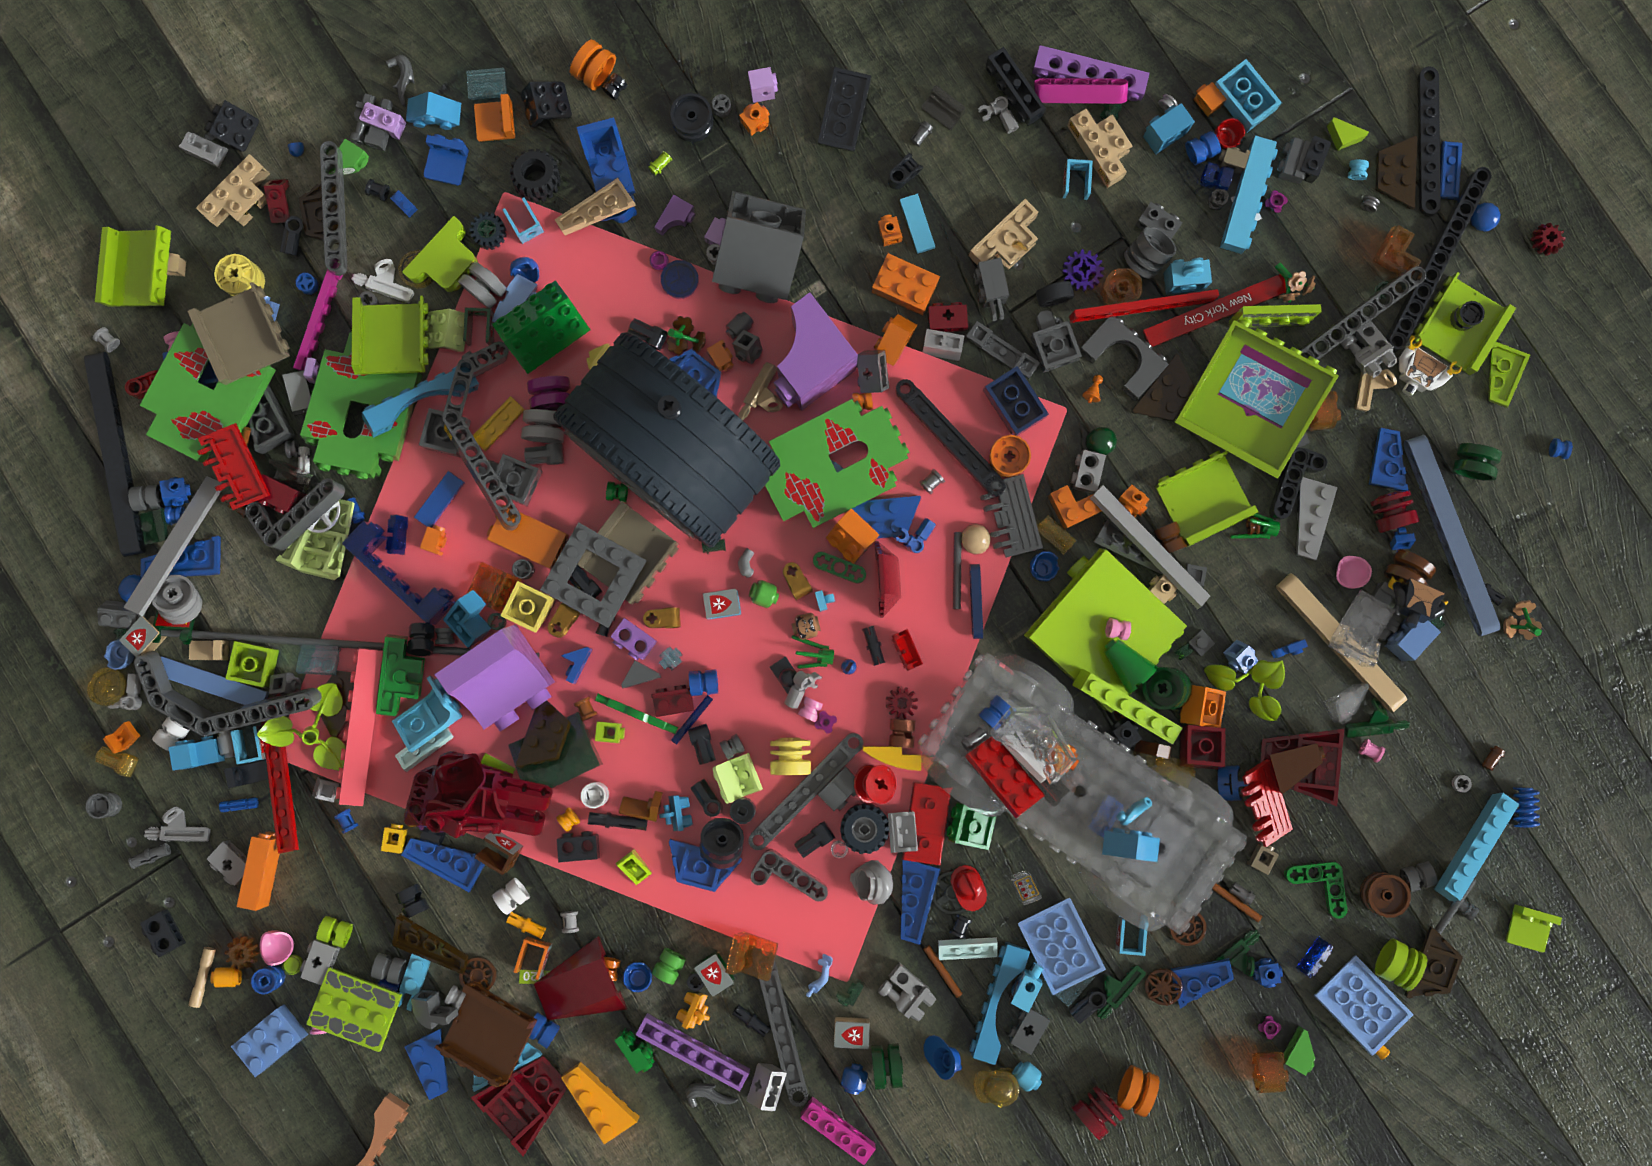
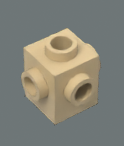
M1164 574L1159 577L1156 575L1149 583L1151 586L1148 590L1163 604L1167 601L1170 602L1177 595V588Z

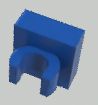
M1405 527L1397 528L1398 532H1394V537L1390 542L1391 550L1410 549L1416 541L1414 533L1407 534Z

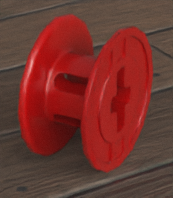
M865 765L856 773L854 790L862 802L867 804L874 802L885 804L895 794L896 778L893 771L885 765Z

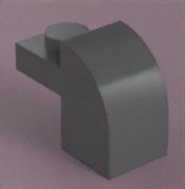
M422 990L411 999L416 1019L428 1029H433L438 1024L447 1025L458 1016L457 1008L441 1006L439 992Z

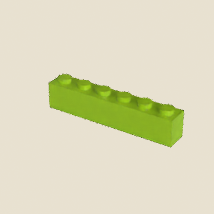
M1081 669L1072 684L1074 687L1171 744H1174L1183 729L1084 669Z

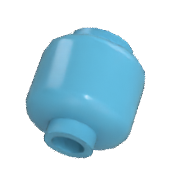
M1029 1061L1020 1062L1012 1072L1014 1075L1013 1081L1026 1092L1032 1089L1037 1090L1042 1083L1040 1080L1041 1071Z

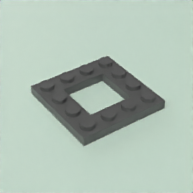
M578 522L540 590L609 628L647 560ZM586 549L620 568L602 601L567 583Z

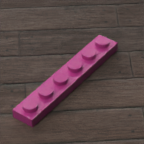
M335 262L333 269L338 268L340 264ZM328 269L293 366L298 371L305 370L307 357L312 358L313 352L318 348L319 335L324 331L325 318L331 311V300L336 296L338 280H341L343 276H336Z

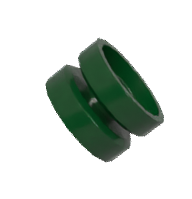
M1459 444L1456 455L1460 459L1455 460L1452 472L1474 480H1496L1498 469L1494 465L1499 464L1501 461L1502 452L1500 450L1481 444Z
M1159 667L1143 684V694L1146 701L1157 709H1178L1188 702L1192 693L1189 677L1177 668Z
M899 1043L888 1044V1057H884L881 1045H872L875 1090L886 1088V1076L890 1077L892 1088H903L902 1056H900Z

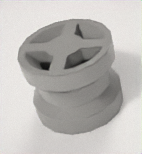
M453 985L444 1003L452 1004L459 1010L466 994Z

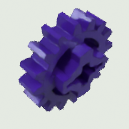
M1082 249L1079 255L1075 251L1072 254L1073 257H1067L1066 260L1068 262L1063 264V267L1067 269L1062 271V274L1067 275L1064 281H1070L1071 285L1075 286V291L1080 287L1085 292L1087 287L1092 290L1094 288L1093 284L1098 286L1100 283L1098 279L1103 278L1101 272L1104 271V267L1099 266L1102 260H1096L1097 254L1091 256L1090 250L1087 254H1084ZM1078 260V265L1071 267V265ZM1081 267L1084 271H1086L1085 275L1083 274V271H1079ZM1095 274L1094 278L1088 282V277Z

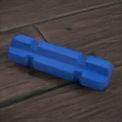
M256 797L248 798V800L224 801L219 803L220 812L257 808L259 801Z

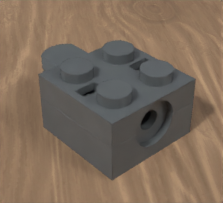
M997 258L978 262L975 274H973L974 284L979 287V292H977L978 302L982 303L983 308L989 307L992 322L997 321L996 310L999 320H1003L1002 304L1006 303L1009 291L1002 260Z
M1045 310L1040 312L1036 318L1039 331L1032 333L1030 340L1040 362L1042 373L1079 361L1082 355L1069 321L1057 324L1051 311Z
M505 454L502 455L499 463L488 460L511 500L528 507L542 471ZM479 466V473H485L486 469ZM490 483L488 489L495 490L496 486Z

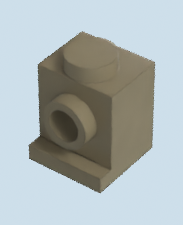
M1236 147L1227 148L1226 150L1222 149L1218 158L1221 161L1219 168L1241 174L1246 167L1250 150H1246L1244 153Z
M1258 844L1246 864L1269 875L1279 854L1274 852L1275 848L1270 845L1264 847ZM1262 853L1265 855L1264 860L1259 859Z

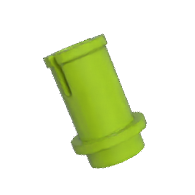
M663 151L654 162L649 163L648 169L655 176L661 174V170L672 161V158Z

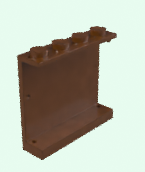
M467 983L462 989L466 996L458 1010V1016L455 1017L444 1042L436 1045L435 1048L440 1051L442 1056L452 1058L456 1061L457 1065L470 1069L473 1075L488 1080L491 1086L500 1087L508 1083L537 1019L477 983Z

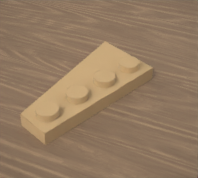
M617 178L556 218L555 221L566 236L634 207L636 204Z

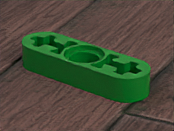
M818 552L813 557V564L819 570L856 584L863 582L866 578L865 569L859 565L825 552ZM825 556V560L830 562L831 558L834 559L831 564V570L826 569L829 566L827 564L819 566L816 560L817 557ZM838 562L845 565V570L842 573H837L834 570V565ZM848 565L852 566L850 570L856 572L857 569L861 570L860 574L863 577L855 580L853 574L849 573V577L844 576L848 571Z

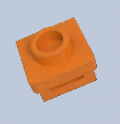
M127 721L113 734L105 736L103 740L112 753L115 754L128 749L140 735L131 722Z

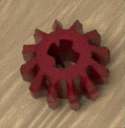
M1552 223L1541 224L1532 232L1533 237L1530 241L1535 243L1532 248H1538L1537 254L1543 252L1544 256L1557 253L1559 249L1563 248L1564 244L1562 242L1565 241L1566 237L1561 236L1564 230L1559 231V225L1553 226Z
M897 687L898 694L896 695L891 690L890 693L894 697H886V700L892 701V704L886 705V708L893 707L889 714L892 715L897 711L896 719H899L900 713H902L903 719H907L906 712L913 716L914 713L910 708L918 709V706L912 705V702H917L918 698L911 699L910 697L915 692L912 691L907 695V687L904 688L903 693H901V688ZM899 698H901V700H903V698L906 699L905 708H903L902 706L901 708H899L897 706L899 704V702L897 701Z

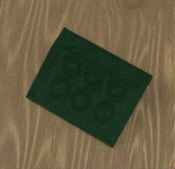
M579 712L566 717L571 722L559 759L545 761L537 765H525L524 768L516 767L520 780L544 784L552 789L603 765ZM525 737L508 745L515 764Z

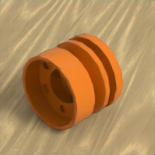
M1007 435L998 439L990 449L989 454L990 465L997 474L1004 477L1019 475L1027 468L1031 459L1029 445L1024 439L1015 435ZM1008 452H1011V455L1014 456L1011 462L1004 458Z

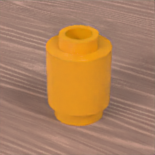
M217 967L214 972H211V984H214V987H235L240 985L242 971L236 967Z

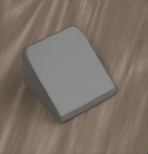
M317 777L312 796L316 799L334 802L339 783Z

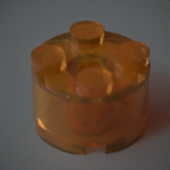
M1129 268L1113 270L1101 287L1100 294L1105 304L1112 305L1137 301L1142 294V280L1139 274ZM1121 287H1123V288L1125 289V290L1122 291V292L1119 290V288H1121Z
M1336 391L1329 392L1309 425L1308 431L1333 429L1337 421L1341 420V411L1337 409L1338 396Z
M1283 1052L1253 1053L1252 1064L1256 1065L1252 1075L1256 1091L1258 1093L1285 1092V1082L1289 1081L1288 1071L1283 1068Z

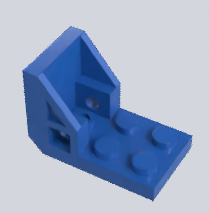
M614 117L577 127L596 192L618 178L626 191L634 194L633 181Z

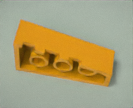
M582 1062L566 1071L561 1077L603 1144H606L638 1122L640 1116L633 1112L623 1100H620L608 1086L606 1087Z

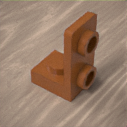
M655 791L653 798H649L648 802L623 797L619 814L656 822L663 792Z

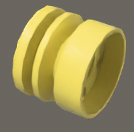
M227 255L220 259L216 265L214 272L215 281L221 289L231 296L251 289V282L264 289V273L257 265L243 255Z
M780 738L770 741V746H779V750L770 751V754L779 756V760L770 761V775L811 774V761L802 759V755L811 753V750H802V746H810V740Z

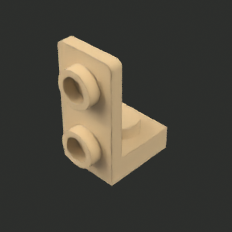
M191 641V644H189V659L229 660V641Z

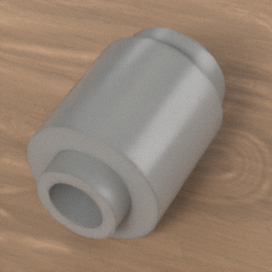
M234 729L218 733L219 753L224 755V758L235 757L231 731Z

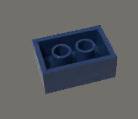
M1018 366L986 385L983 389V392L1012 435H1020L1049 415Z

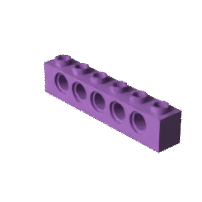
M1041 45L1039 46L1032 74H1036L1039 78H1090L1086 73L1091 72L1094 75L1093 78L1110 77L1126 79L1131 85L1128 87L1127 99L1130 101L1142 100L1150 74ZM1055 63L1058 68H1051L1049 64ZM1068 68H1074L1076 73H1070Z
M648 1013L636 1033V1036L738 1091L741 1090L749 1075L750 1068Z

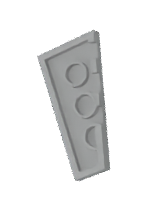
M1305 477L1302 478L1298 493L1297 556L1314 561L1317 560L1337 487Z

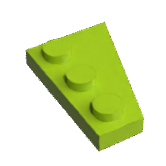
M1498 342L1494 344L1491 349L1489 402L1505 408L1509 406L1530 354Z

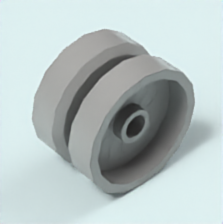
M474 261L469 267V271L476 279L474 280L469 275L463 274L458 283L484 306L492 309L497 302L489 292L491 291L495 295L502 297L507 288L490 270Z
M539 409L523 411V421L529 425L522 428V439L541 443H563L565 433L559 429L561 426L553 418V414L556 411Z
M170 575L154 597L152 604L166 622L185 624L197 617L201 611L202 598L187 577Z

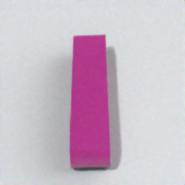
M1040 78L1034 81V91L1042 103L1119 104L1127 101L1128 81L1117 78Z

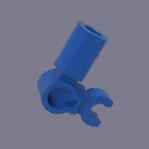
M925 518L917 529L915 537L909 535L905 528L899 527L903 536L901 538L894 536L893 539L903 543L908 551L920 553L924 548L923 542L928 539L936 524Z

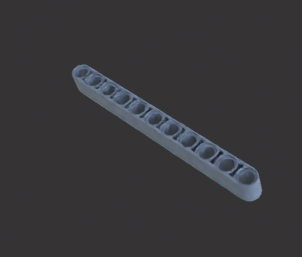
M1425 435L1405 440L1404 449L1475 632L1481 637L1499 631V620L1429 441Z

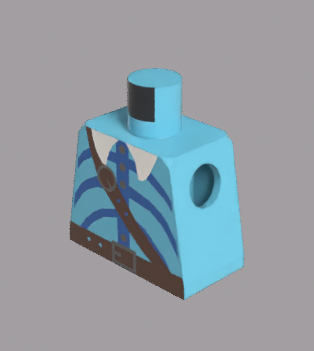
M1033 963L1029 971L1025 969L1019 974L1008 993L1011 1004L1029 1013L1043 984L1039 977L1044 969L1042 966Z

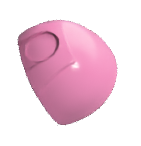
M1343 557L1337 566V581L1346 588H1360L1369 582L1372 569L1369 563L1361 557Z
M278 930L262 934L260 953L267 965L281 964L290 957L294 943L289 934Z

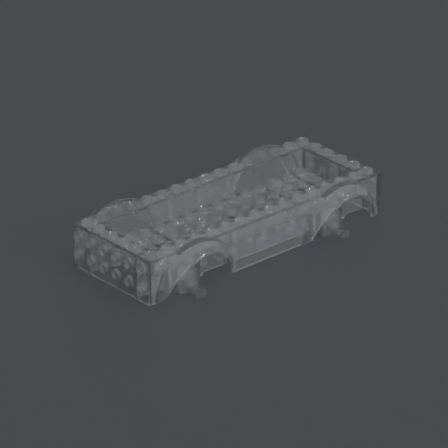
M988 652L979 654L973 662L975 665L973 669L968 670L963 676L961 686L955 687L951 693V700L945 702L939 710L941 712L939 717L934 718L929 724L930 730L927 734L923 733L917 741L919 744L917 748L922 751L921 762L927 773L948 794L978 813L989 817H997L1004 812L1012 815L966 759L965 756L970 751H967L961 743L964 737H968L979 727L984 730L983 734L986 733L987 738L979 742L974 748L994 735L995 730L978 714L985 707H990L989 702L998 695L1016 711L1008 720L1004 719V725L1000 729L1005 734L1012 729L1054 771L1045 784L1048 785L1052 781L1050 785H1056L1057 790L1062 792L1058 799L1054 801L1035 777L1017 760L1045 796L1016 818L1018 820L1016 824L1025 830L1028 828L1033 830V836L1042 842L1044 839L1051 843L1049 845L1051 849L1058 854L1060 851L1067 855L1065 859L1072 864L1079 863L1080 876L1087 887L1100 901L1129 923L1146 931H1156L1166 925L1179 935L1182 932H1186L1190 926L1189 921L1191 918L1197 916L1202 908L1200 905L1204 899L1207 900L1213 892L1211 889L1215 883L1218 884L1223 879L1224 870L1234 863L1235 854L1246 845L1245 840L1247 836L1233 827L1234 813L1230 805L1210 786L1183 771L1160 765L1148 767L1146 765L1147 761L1139 755L1134 757L1129 753L1130 749L1122 743L1117 745L1113 742L1115 738L1106 732L1103 734L1099 732L1096 724L1089 720L1086 723L1073 713L1074 700L1069 691L1054 676L1040 666L1025 658L1009 653H997L993 656ZM1058 742L1063 745L1069 744L1077 749L1076 753L1079 755L1076 759L1079 760V763L1073 771L1070 769L1067 773L1064 771L1060 773L1052 768L1053 764L1047 761V758ZM1062 756V759L1064 761H1067V758L1065 756ZM1054 786L1051 787V791H1055ZM1077 786L1082 788V793L1079 796L1074 794V789ZM1056 792L1051 794L1054 799L1057 797ZM1145 797L1151 799L1152 806L1128 825L1123 826L1117 820L1118 813L1120 811L1126 813L1136 801ZM1113 828L1125 829L1126 834H1129L1130 830L1153 833L1152 837L1160 838L1159 843H1162L1165 849L1162 854H1158L1157 862L1102 855L1105 831L1113 832Z

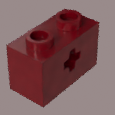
M954 302L947 306H943V303L932 304V306L928 307V328L942 332L967 331V305H962L961 302ZM945 314H949V317H951L949 321L945 317Z

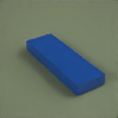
M1447 141L1441 143V199L1457 200L1459 198L1462 143Z
M448 471L414 518L425 526L432 528L465 482Z

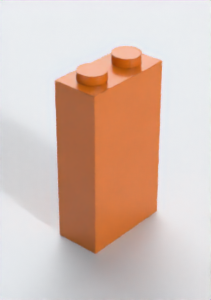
M519 512L521 520L515 530H506L498 518L494 526H490L487 532V540L551 570L569 537L568 534ZM508 517L507 521H512L514 523L515 519H511L510 517Z
M265 831V833H259V835L251 837L237 907L257 911L269 906L279 859L275 832Z

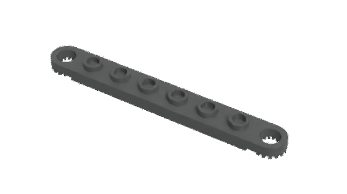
M856 733L848 734L811 774L750 834L749 845L755 850L764 849L862 749V737ZM852 737H856L859 740V746L854 749L848 745V740ZM755 835H761L764 838L762 845L757 846L753 843Z
M764 951L758 954L756 958L758 976L781 1070L786 1072L784 1082L788 1098L792 1105L801 1107L808 1100V1091L776 961L772 953ZM762 957L770 958L771 964L768 967H763L760 964ZM801 1091L804 1094V1098L801 1101L794 1100V1092Z

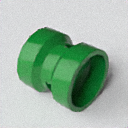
M608 481L606 500L613 501L617 499L620 502H626L628 487L623 483L615 484V482Z

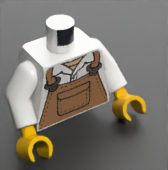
M1414 335L1409 338L1410 345L1406 346L1399 357V371L1401 373L1399 378L1407 383L1402 392L1408 396H1412L1416 390L1420 392L1434 390L1444 385L1453 377V374H1458L1462 370V366L1458 370L1452 368L1457 361H1453L1450 364V369L1447 370V365L1419 348L1422 345L1421 338L1418 343H1412L1415 339Z

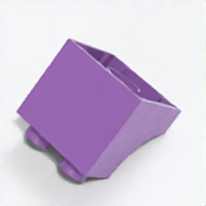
M810 292L791 306L792 324L796 336L789 354L777 366L779 379L773 382L776 386L775 392L788 408L796 403L801 410H804L853 373L857 368L858 354Z
M517 625L499 630L434 674L447 694L458 699L472 713L483 729L495 724L500 732L520 719L514 709L527 702L533 710L552 696L546 688L555 682Z

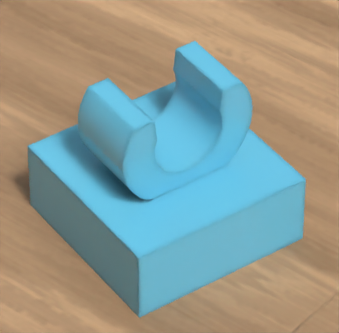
M822 590L815 592L820 612L827 610L826 604L835 602L833 594L824 596Z

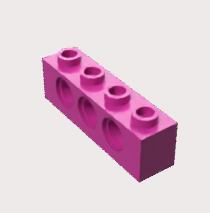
M813 1096L801 1111L800 1118L861 1164L865 1165L876 1150L875 1143Z

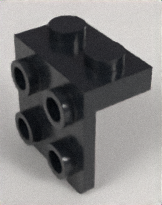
M561 81L529 82L521 91V99L525 105V115L530 127H537L544 119H569L572 116L565 84Z
M226 100L219 105L216 104L211 113L214 115L212 121L208 120L204 127V131H206L204 138L212 141L216 137L241 152L246 151L259 124L258 118Z

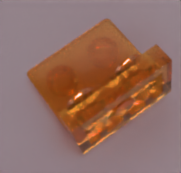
M481 562L467 593L474 590L486 603V607L502 613L517 581L521 582L522 579Z
M747 932L734 934L725 973L733 975L742 972L761 980L769 981L778 943Z

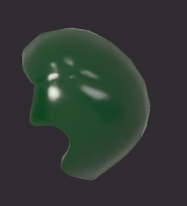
M1098 427L1090 431L1086 436L1085 444L1088 451L1107 455L1116 448L1117 438L1113 430L1107 427Z

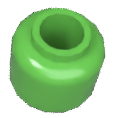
M759 580L757 583H753L749 597H751L752 603L768 608L772 603L776 604L779 593H777V587L774 584Z

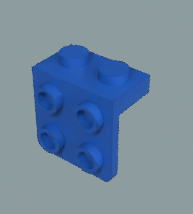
M434 134V136L427 135L426 144L430 150L424 170V177L429 180L456 186L460 185L469 149L460 139L452 138V140H448L438 134Z

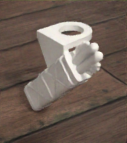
M384 259L375 264L376 277L370 275L367 278L366 275L358 273L353 274L351 278L355 284L365 285L366 289L408 304L414 296L412 289L393 283L395 267L391 259ZM383 264H388V266L384 268H379Z

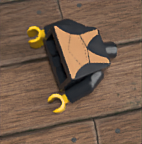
M1393 576L1390 579L1388 586L1394 591L1396 603L1399 606L1398 612L1407 616L1405 621L1407 627L1416 628L1418 622L1425 623L1428 620H1434L1445 612V606L1448 601H1442L1445 596L1444 592L1413 578H1409L1405 583H1403L1401 578L1399 581L1395 580Z

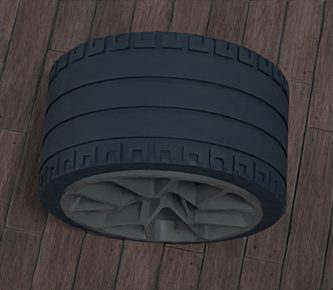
M628 332L621 333L613 342L614 346H610L597 361L598 365L591 368L581 380L582 384L576 386L565 399V404L561 405L553 414V418L565 429V435L654 510L691 539L695 540L697 538L707 547H714L721 539V534H725L737 520V515L742 514L753 500V496L757 495L770 480L769 476H773L779 469L780 460L774 451L744 421L679 366L633 334ZM666 395L674 396L682 406L681 415L675 420L664 418L658 410L659 400Z

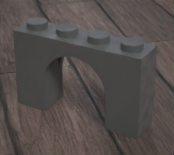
M1109 317L1081 347L1080 353L1093 364L1111 345L1124 344L1132 348L1138 358V368L1121 389L1136 401L1169 364L1162 354H1157L1152 350V346L1147 341H1142L1138 338L1135 330L1132 328L1128 329L1120 317Z

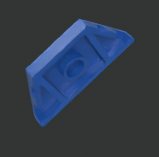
M692 349L683 352L679 356L670 358L673 363L717 398L722 375L717 368Z
M921 496L869 500L852 509L879 534L877 539L894 536L901 537L903 533L899 530V527L909 531Z
M673 839L669 840L676 881L682 884L715 892L742 861V858H740L734 866L727 869L713 868L706 864L700 856V846Z

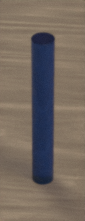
M709 695L703 699L671 739L676 745L713 701Z

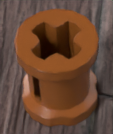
M590 697L574 703V706L578 708L582 716V721L598 714L597 711H594L589 701Z

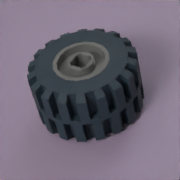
M862 803L855 805L846 812L842 819L840 827L841 838L847 847L851 848L854 852H859V854H871L874 851H878L885 844L889 835V823L885 813L879 807L877 808L872 804Z

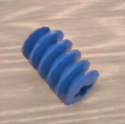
M1513 787L1514 790L1519 791V793L1513 795V797L1519 799V801H1516L1519 804V809H1516L1514 812L1519 814V816L1513 818L1519 824L1514 825V827L1532 828L1539 826L1540 823L1534 820L1540 817L1539 814L1534 813V811L1540 809L1539 806L1534 805V803L1539 802V799L1533 797L1538 795L1539 791L1533 788Z

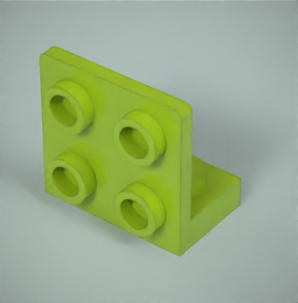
M1515 904L1506 942L1545 952L1550 929L1553 923L1561 925L1562 918Z

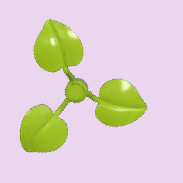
M1260 660L1253 668L1239 678H1235L1236 672L1227 666L1209 665L1204 668L1209 681L1216 688L1226 691L1232 690L1235 682L1238 683L1251 674L1252 679L1260 683L1258 697H1251L1249 700L1250 709L1261 719L1277 721L1281 714V706L1271 696L1262 697L1264 685L1269 689H1278L1282 686L1285 678L1283 661L1267 662Z
M327 683L316 688L320 691L322 698L317 705L310 709L318 711L313 726L306 727L303 733L297 729H292V721L286 716L267 720L257 733L261 740L277 747H285L293 743V732L299 735V738H302L306 745L321 743L314 749L313 757L315 762L323 768L339 771V768H343L344 760H340L342 748L346 749L345 744L337 737H329L325 742L318 739L319 730L316 728L322 713L325 716H333L342 708L343 700L337 685Z

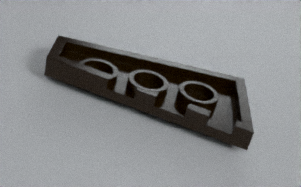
M399 914L396 917L392 946L460 974L465 972L468 955L404 915Z

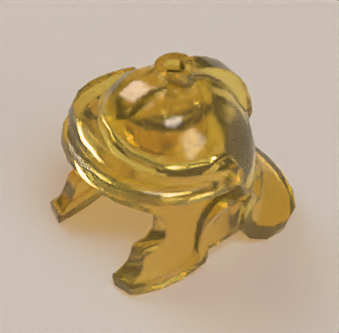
M999 1068L997 1071L990 1073L988 1071H980L976 1074L974 1087L980 1102H990L1002 1108L1012 1104L1017 1099L1019 1084L1014 1075H1012L1013 1068Z

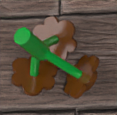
M679 316L677 320H674L673 327L676 330H668V335L671 336L667 339L668 350L670 352L674 351L676 355H680L688 349L687 343L689 340L692 341V349L699 353L706 343L705 332L698 331L694 338L690 337L691 331L694 330L692 319Z

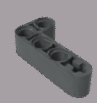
M774 850L765 851L751 873V881L755 885L765 884L773 872L815 901H823L828 895V888L822 881ZM768 854L774 855L776 858L775 863H766L765 856ZM789 865L792 868V872L789 875L783 874L781 872L782 866ZM756 871H763L765 878L761 881L756 880L754 873ZM800 876H806L808 883L801 886L798 884L797 879ZM812 881L815 882L813 887L816 889L823 888V895L819 894L816 896V891L813 888L810 891L807 890L811 886Z

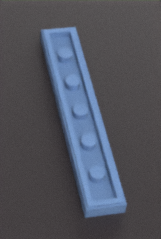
M161 656L169 680L243 705L268 698V691L241 682L225 679L226 677Z

